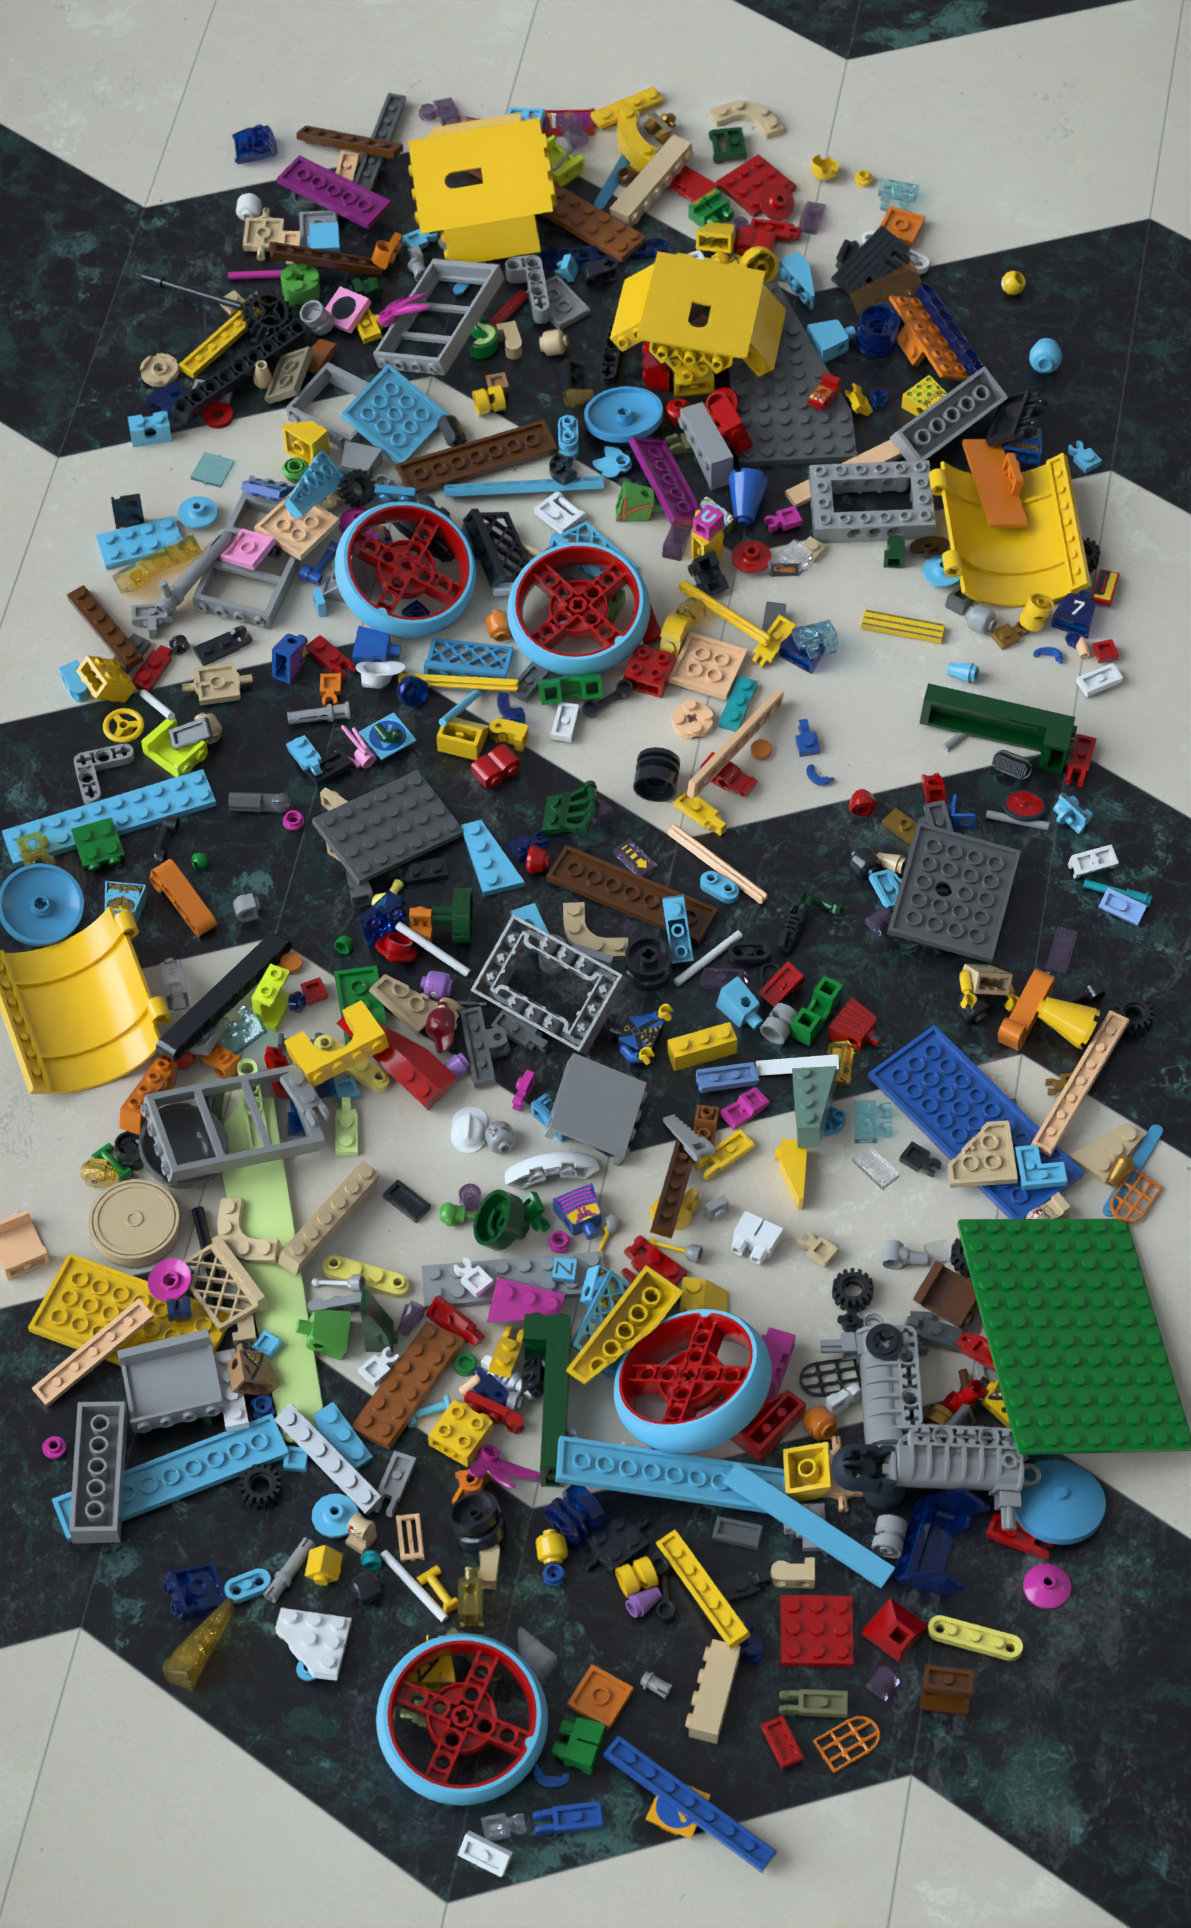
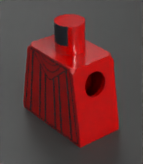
M853 998L849 999L829 1026L828 1039L857 1050H861L867 1042L879 1046L884 1035L876 1031L878 1018Z

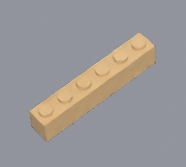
M673 134L610 207V215L631 228L634 224H637L640 217L645 211L650 209L651 204L660 197L662 191L671 184L674 177L682 171L685 164L691 161L693 157L692 142Z
M362 1160L281 1250L278 1264L296 1277L375 1189L380 1172Z

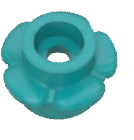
M375 1550L366 1551L360 1557L363 1569L371 1571L380 1569L383 1556L381 1554L378 1555V1552Z

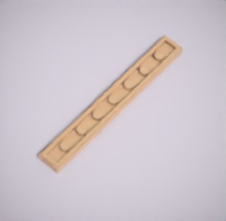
M889 440L841 464L892 462L903 455L894 443ZM809 479L785 491V496L796 508L810 502Z
M777 688L689 780L688 797L694 799L782 707L784 691Z
M1109 1010L1031 1145H1038L1039 1152L1051 1157L1128 1026L1130 1019Z

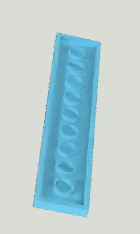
M201 769L2 830V834L14 868L77 849L71 832L72 828L112 817L117 834L120 836L162 823L170 815L182 817L217 805L205 772Z
M269 1414L249 1422L250 1428L220 1433L125 1470L122 1522L238 1477L242 1473L245 1474V1469L249 1467L252 1470V1465L254 1464L259 1468L260 1463H264L266 1466L284 1459L286 1455H289V1452L273 1415ZM72 1491L52 1499L68 1543L72 1542L69 1532Z
M567 1436L559 1437L556 1482L767 1513L723 1483L724 1478L736 1462L669 1453ZM738 1462L786 1494L784 1469Z

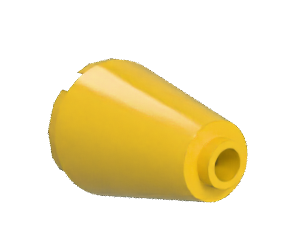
M1047 997L1045 1000L1041 999L1036 1008V1011L1039 1012L1038 1017L1079 1049L1083 1048L1081 1043H1087L1097 1024L1094 1021L1095 1015H1100V1010L1050 997Z

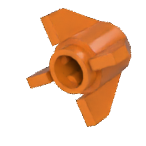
M458 1470L455 1473V1477L459 1480V1489L452 1499V1505L466 1494L483 1491L484 1485L492 1480L491 1475L487 1472L484 1477L476 1478L469 1474V1470Z

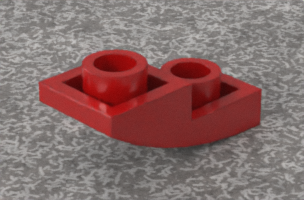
M651 604L648 626L642 638L644 645L656 642L661 638V629Z

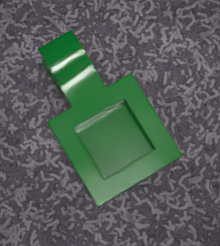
M530 1191L522 1199L525 1210L524 1220L532 1224L534 1231L537 1232L541 1228L542 1232L545 1233L550 1228L549 1222L541 1215L545 1208L537 1192Z

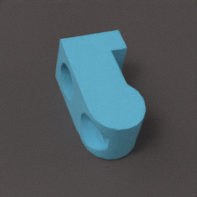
M76 660L59 667L61 679L72 699L81 703L88 700L90 694L88 686L81 681V677L76 671L80 666L79 661Z

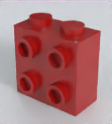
M728 397L710 406L713 412L710 416L715 425L719 424L717 429L722 438L726 437L724 441L729 450L733 449L737 456L754 446Z
M639 644L627 665L623 679L629 680L632 683L634 691L662 699L669 684L668 677L675 665L676 655Z

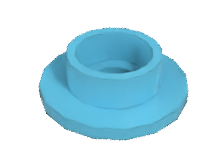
M204 496L188 498L182 502L178 509V517L181 523L192 529L208 527L214 523L218 515V508L215 502Z
M943 554L930 557L923 566V576L929 584L935 587L947 588L956 585L960 581L959 576L947 577L945 575L942 560Z
M329 1494L322 1497L315 1504L312 1510V1522L320 1534L329 1538H340L349 1534V1531L346 1529L353 1515L358 1512V1509L348 1496ZM332 1511H338V1512H339V1513L336 1514V1515H332V1514H331Z

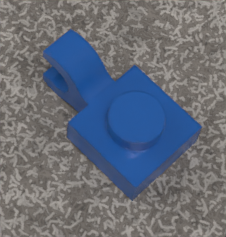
M807 719L799 720L800 726H798L800 735L795 736L799 757L820 754L816 732H809Z

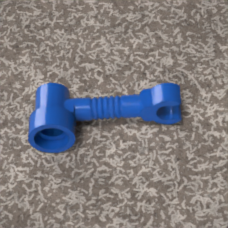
M334 541L329 543L325 554L315 567L305 564L299 573V579L319 585L323 579L321 572L330 559L336 555L338 543Z

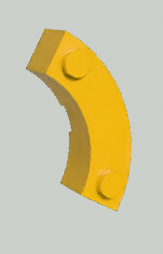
M622 105L617 123V147L620 154H623L630 162V166L641 172L656 155L659 148L646 142L637 129L640 111Z

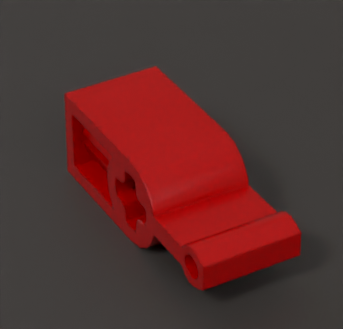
M711 752V754H710V755L706 758V760L701 764V768H702V767L710 760V758L715 754L714 752ZM730 761L710 781L724 790L729 791L731 789L745 798L757 785V780L754 777L742 773V770Z

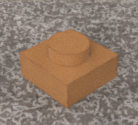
M505 372L486 375L488 388L500 385L503 393L509 392Z

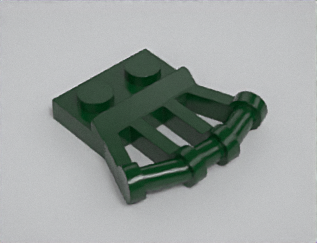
M589 780L584 783L583 787L573 792L564 791L563 794L548 796L541 830L546 836L570 831L587 835L590 830L589 826L598 813L596 806L599 805L600 799L596 794V783ZM586 808L584 811L573 812V810ZM582 821V823L573 824L571 822Z

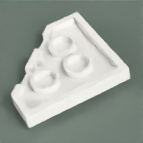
M281 1608L276 1624L278 1636L287 1642L293 1654L307 1666L308 1672L312 1677L337 1681L351 1628V1618Z

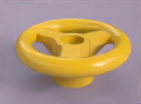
M128 708L112 711L103 722L105 735L110 740L118 743H127L135 740L144 729L142 716L137 711ZM120 715H131L137 721L123 720ZM112 719L117 723L115 734L111 733L109 729Z

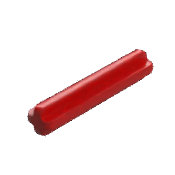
M519 290L487 323L495 327L496 324L504 323L528 298L527 293Z

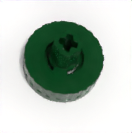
M454 887L452 906H432V924L452 925L453 943L472 942V888Z
M498 1189L492 1191L484 1198L476 1212L473 1225L474 1237L480 1245L495 1251H502L509 1247L516 1238L522 1240L526 1237L529 1231V1223L524 1220V1204L520 1197Z

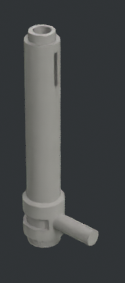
M220 530L172 586H168L165 579L159 581L163 594L156 600L155 608L163 616L172 614L176 610V605H180L184 601V596L227 548L233 538L228 530Z

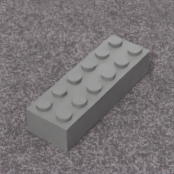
M984 366L895 432L890 439L906 461L927 460L999 406L1008 397Z
M125 1401L78 1402L69 1527L73 1543H120L128 1422Z

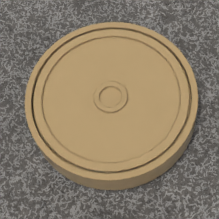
M131 1179L110 1186L98 1196L90 1210L89 1229L95 1248L105 1259L120 1266L140 1267L160 1260L171 1251L180 1235L181 1220L177 1203L168 1190L152 1181Z

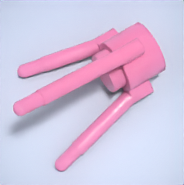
M342 725L341 728L358 748L354 753L355 760L349 756L347 757L358 769L361 766L364 769L369 768L376 760L375 754L369 749L355 727L352 728V731L357 739L345 725Z

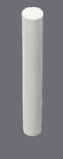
M145 689L140 691V696L167 719L173 720L175 718V714Z

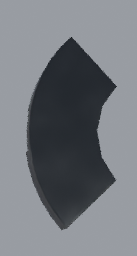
M556 453L551 458L549 472L550 476L557 483L566 486L577 478V472L571 469L573 458L560 453Z

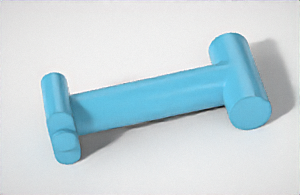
M444 1396L445 1401L419 1408L408 1423V1427H416L418 1425L417 1418L445 1411L451 1404L450 1396Z

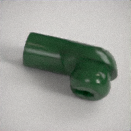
M377 723L373 727V731L383 742L398 743L402 740L403 733L398 728L388 732L381 723Z

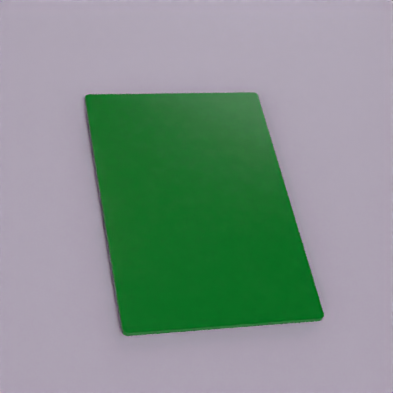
M960 1219L958 1221L957 1227L1016 1450L1019 1454L1191 1451L1190 1429L1128 1223L1118 1219Z

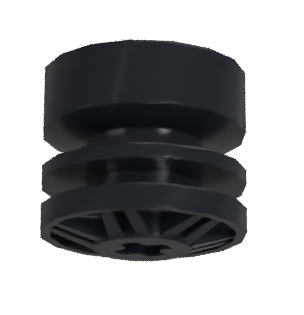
M658 747L647 748L641 751L637 756L636 773L634 776L633 790L642 799L652 802H664L674 798L677 794L680 758L671 750Z

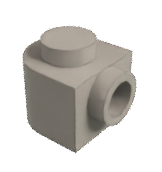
M250 893L240 895L234 900L233 907L239 921L248 922L259 919L257 910L261 909L258 897L253 898V894Z

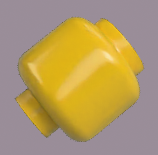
M545 1530L543 1535L536 1539L537 1558L545 1566L552 1563L560 1565L567 1558L566 1537L563 1534L557 1533V1530Z

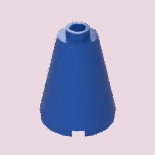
M741 468V472L736 473L735 469L729 474L734 521L740 526H749L755 520L768 486L769 477L766 476L765 478L762 471L753 468Z

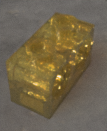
M41 831L16 838L24 866L34 864L38 860L44 861L45 864L56 866L53 855L49 856L46 849L50 847L46 835L42 836ZM35 840L40 844V847L37 850H31L27 846L28 842Z

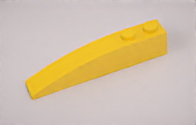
M645 1265L566 1369V1372L584 1385L655 1330L683 1294V1291Z

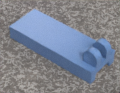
M754 1062L698 1069L696 1071V1083L699 1086V1093L754 1086L759 1083Z

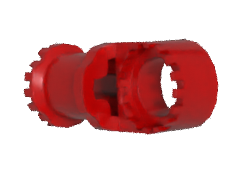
M973 1379L967 1388L961 1389L958 1392H950L944 1399L942 1406L949 1409L953 1414L963 1404L970 1405L972 1408L979 1398H984L987 1395L986 1388H984L985 1385H982V1382H979V1380Z

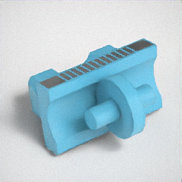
M1065 793L1060 794L1059 800L1053 808V811L1059 815L1057 822L1061 825L1067 823L1078 834L1082 833L1086 824L1091 821L1093 813L1088 809L1082 810L1076 797H1068Z

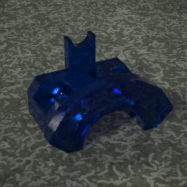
M499 692L497 707L499 713L503 716L502 719L526 724L523 708H511L509 694L507 692Z

